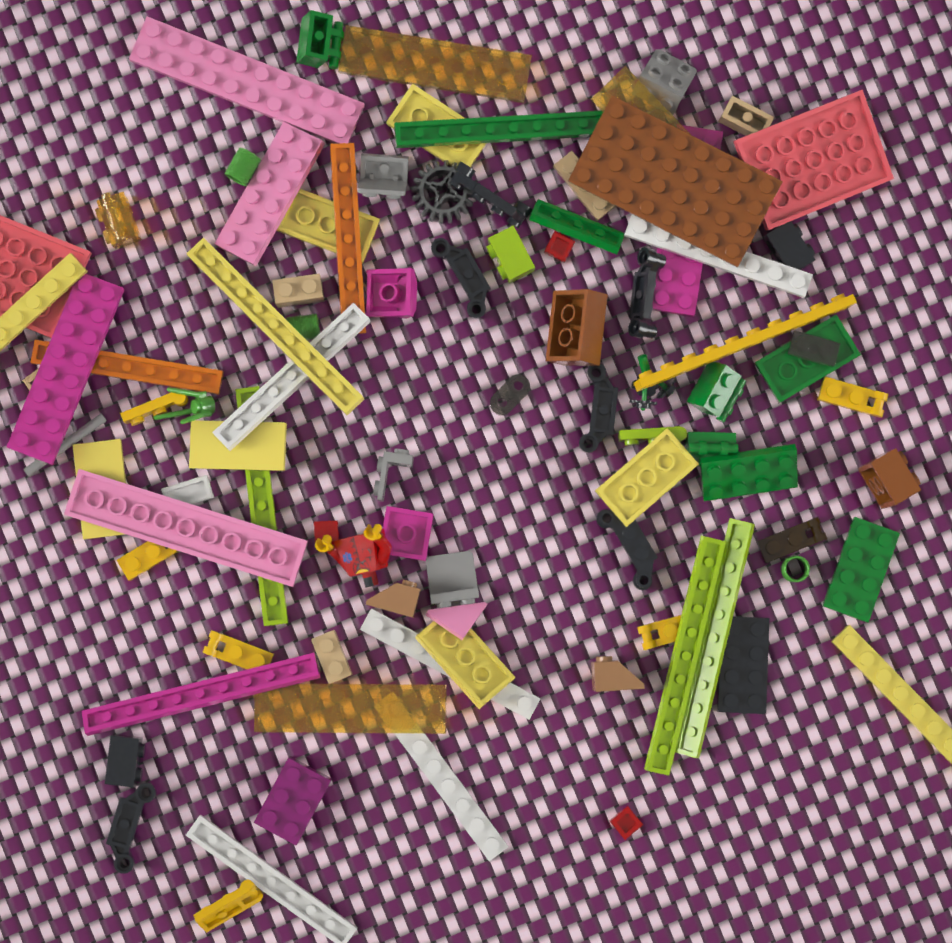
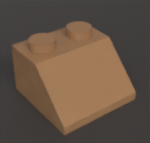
M403 580L402 584L395 583L367 599L366 605L414 618L421 589L417 588V583Z
M612 656L596 657V661L591 662L593 691L645 689L644 683L619 661L612 660Z

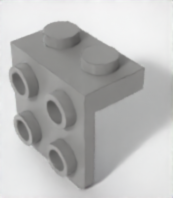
M656 49L641 73L631 95L673 117L697 70L667 52Z
M362 153L357 192L363 193L365 197H376L377 194L386 195L387 198L398 199L404 196L408 182L409 156Z
M394 449V453L384 451L383 457L379 456L377 471L381 472L380 481L375 480L373 493L374 496H378V501L384 502L389 465L413 468L414 457L409 455V450Z
M471 551L429 556L426 558L431 604H436L437 608L451 607V602L460 601L461 605L475 603V598H479L474 558Z

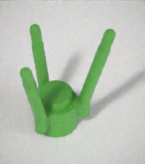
M168 387V392L196 398L191 401L190 409L155 415L154 419L159 420L195 414L180 421L181 424H185L203 417H210L215 412V401L212 396H207L206 391L196 392Z

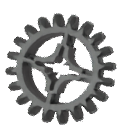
M437 160L435 161L434 169H432L430 164H427V173L423 170L419 171L422 179L414 178V183L419 186L412 187V192L418 193L412 196V200L414 202L420 201L415 206L416 210L425 208L421 213L422 217H426L429 213L431 214L430 222H433L435 217H439V224H443V218L447 217L448 223L451 224V216L454 215L459 221L461 219L459 211L467 215L468 209L465 205L468 207L473 206V202L468 199L472 198L473 193L463 187V196H461L449 184L456 172V162L452 164V167H448V160H444V166L440 167ZM438 175H447L441 182H429ZM447 185V193L450 194H444L440 199V191ZM424 189H428L430 193L435 195L434 206H431L426 201ZM446 202H458L456 206L450 209H440Z

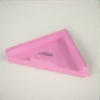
M481 602L430 609L427 611L426 616L460 640H463L486 608L487 603Z

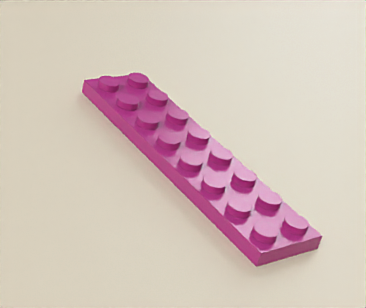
M676 125V128L721 150L723 131ZM657 248L656 253L666 256V264L663 268H659L656 273L652 311L694 317L703 263Z
M88 274L83 275L73 285L7 444L8 449L50 465L54 464L125 291L123 287Z

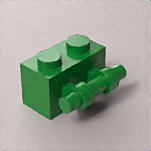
M310 10L302 17L296 63L319 68L329 59V68L338 69L339 61L342 59V52L340 51L341 41L344 40L345 34L343 23L335 21L334 28H332L333 15Z
M711 362L705 366L686 402L703 413L715 416L716 420L724 423L726 418L731 416L734 410L732 407L737 398L742 396L746 381L727 365Z
M688 432L686 436V450L699 463L696 467H701L700 458L738 453L736 433Z

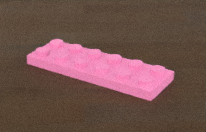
M283 122L214 244L228 253L257 266L325 143Z

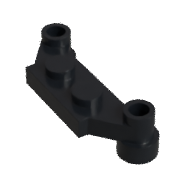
M460 161L456 166V172L449 184L460 191L463 187L473 193L471 197L481 204H484L486 201L492 205L490 210L501 217L504 214L508 216L507 222L510 225H514L515 228L519 229L524 219L528 218L532 213L533 209L521 201L517 200L514 206H512L480 183L472 180L471 178L476 171Z
M444 238L435 239L431 245L432 254L437 258L446 260L470 300L467 305V314L472 319L482 318L486 312V293L491 290V287L468 248L462 250L454 247ZM443 247L445 251L439 253L437 252V248ZM479 308L481 312L479 314H474L472 312V309Z
M643 247L637 256V262L641 267L638 272L634 273L629 319L632 320L629 323L628 332L632 337L652 339L657 334V326L651 322L656 273L659 268L661 269L665 266L666 256L656 253L653 249Z
M601 363L600 366H589L587 369V377L594 385L589 433L584 434L579 440V448L584 453L594 452L598 444L607 435L613 436L618 388L613 387L606 376V368ZM597 370L600 376L594 377L592 371ZM584 441H590L592 443V447L586 448L584 446Z
M601 510L596 516L598 526L603 529L611 528L637 570L632 579L634 587L638 590L648 589L652 584L653 563L658 558L636 520L625 527L611 510ZM604 514L610 516L609 523L603 521L602 517ZM641 576H645L647 578V583L645 585H642L639 582V578Z
M143 783L138 786L134 793L126 798L120 797L106 841V844L112 848L116 858L114 867L119 873L126 874L135 866V859L130 850L144 804L151 802L156 797V788L151 783ZM145 788L150 789V791H151V795H150V796H146V795H145V793H144ZM124 858L129 860V866L123 864Z

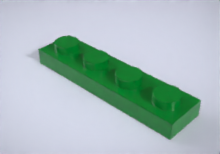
M540 199L537 200L529 219L539 225L556 230L616 255L625 234Z

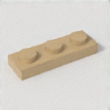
M571 151L555 163L553 167L595 220L598 221L616 206L568 182L579 160L574 152Z

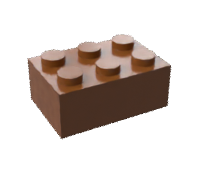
M590 289L553 291L545 361L563 366H600L607 294Z
M896 448L877 456L857 468L881 509L895 506L921 491L919 487L921 483L918 476L914 472H910L906 465L908 463L906 456L902 451L898 452Z

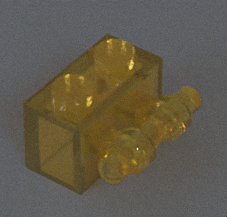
M124 191L111 195L110 192L102 194V199L97 200L99 208H96L95 212L99 222H104L106 230L103 231L106 243H111L114 249H118L141 241V235Z

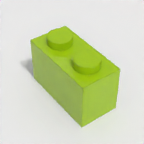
M514 225L488 238L489 245L486 246V249L492 259H497L500 265L497 267V270L503 280L507 279L510 284L535 271V266Z

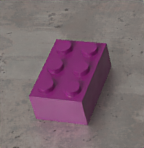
M290 756L254 823L297 846L332 778Z

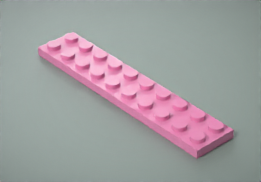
M148 16L144 21L129 57L130 62L280 122H285L335 144L350 142L365 106L363 102Z
M81 469L78 470L64 515L291 587H294L308 543L306 540Z

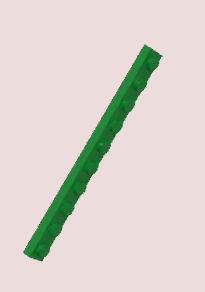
M604 110L394 123L396 148L591 137Z

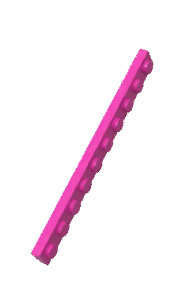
M315 653L83 710L84 732L87 736L318 679L320 678V672Z

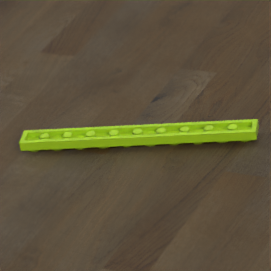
M260 387L235 389L237 408L244 404ZM245 470L251 523L277 531L270 471ZM258 576L264 626L287 624L288 614L284 584Z
M729 519L724 540L726 541L675 750L676 753L693 758L700 757L755 526L753 523Z
M702 535L700 537L644 767L646 771L670 775L726 541Z

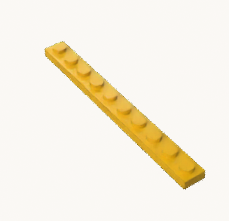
M844 293L831 298L832 303L824 305L823 302L817 303L810 307L811 311L803 314L802 310L790 314L789 320L782 322L780 318L768 323L769 328L760 330L759 327L746 332V337L739 339L737 335L725 340L726 345L721 347L714 344L703 349V354L696 356L694 352L682 357L683 362L674 364V361L668 362L660 366L661 370L653 373L652 370L643 372L638 375L640 379L634 382V386L637 392L850 308L857 303L853 294L845 297Z

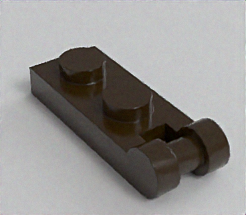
M819 516L756 541L764 562H771L828 539L826 533L822 532L819 525L821 523ZM811 528L814 536L807 538L805 529Z

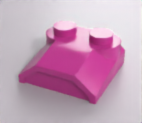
M414 269L366 270L367 307L365 315L367 317H400L407 319L414 316L417 307V279Z

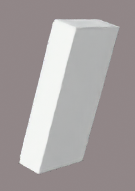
M208 475L161 489L164 496L192 505L214 498Z

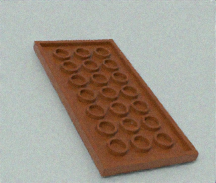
M611 96L568 180L569 183L737 268L783 181L614 96Z

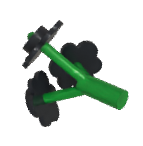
M639 355L637 358L641 372L651 370L647 355ZM671 378L666 384L661 382L638 391L637 394L642 396V399L630 400L629 403H636V408L642 411L651 409V405H657V402L647 401V396H654L656 389L661 386L662 388L656 398L669 397L676 388L674 383L677 379ZM634 380L632 382V388L634 390H636L634 382H636L637 380Z

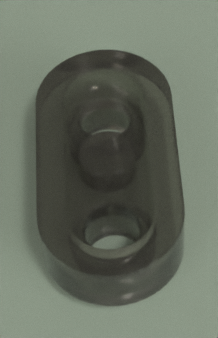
M520 374L510 377L491 397L490 408L493 413L499 416L509 414L529 393V380ZM516 382L522 383L523 388L521 390L514 388ZM499 399L506 401L505 407L498 406L497 402Z

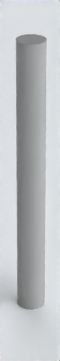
M99 414L63 440L57 456L105 423L107 420L103 414ZM35 460L23 470L30 477L48 463Z

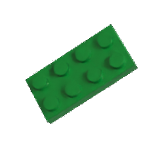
M836 314L756 361L754 364L779 404L861 354Z
M795 444L700 458L702 497L704 501L798 487L797 448Z
M853 517L822 607L869 623L900 533Z

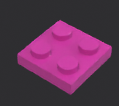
M386 506L383 528L385 530V537L392 545L390 555L426 561L434 514Z

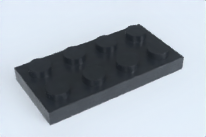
M733 617L718 677L717 712L766 714L769 618Z

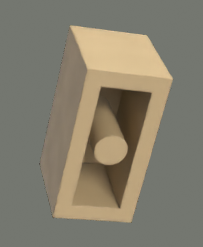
M732 96L718 122L746 136L769 127L774 117Z
M320 274L272 280L275 304L278 308L324 302Z
M335 630L311 639L329 684L353 675Z

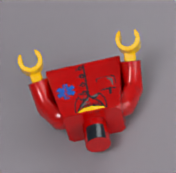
M368 524L363 534L336 540L333 544H331L332 538L330 535H324L322 540L317 538L315 543L316 550L327 552L340 564L348 576L352 577L362 574L365 588L379 584L376 571L388 567L392 549L391 543L385 537L384 528L382 529L380 524H375L373 528Z

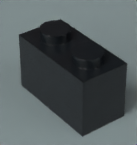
M787 222L766 234L763 238L778 263L802 270L816 260L813 248L809 243L805 244L801 237L803 233L796 223Z
M115 734L110 736L105 784L135 787L137 782H141L143 768L139 767L140 758H144L146 744L142 743V737Z

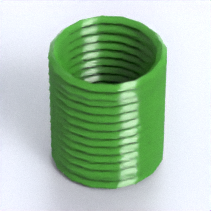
M240 147L230 165H228L229 167H227L225 175L236 183L247 186L261 159L252 152Z
M316 313L286 318L306 340L314 339L320 334Z
M791 556L782 563L781 573L787 581L801 582L808 577L810 565L804 557ZM792 559H798L804 565V574L799 579L791 578L786 572V566Z

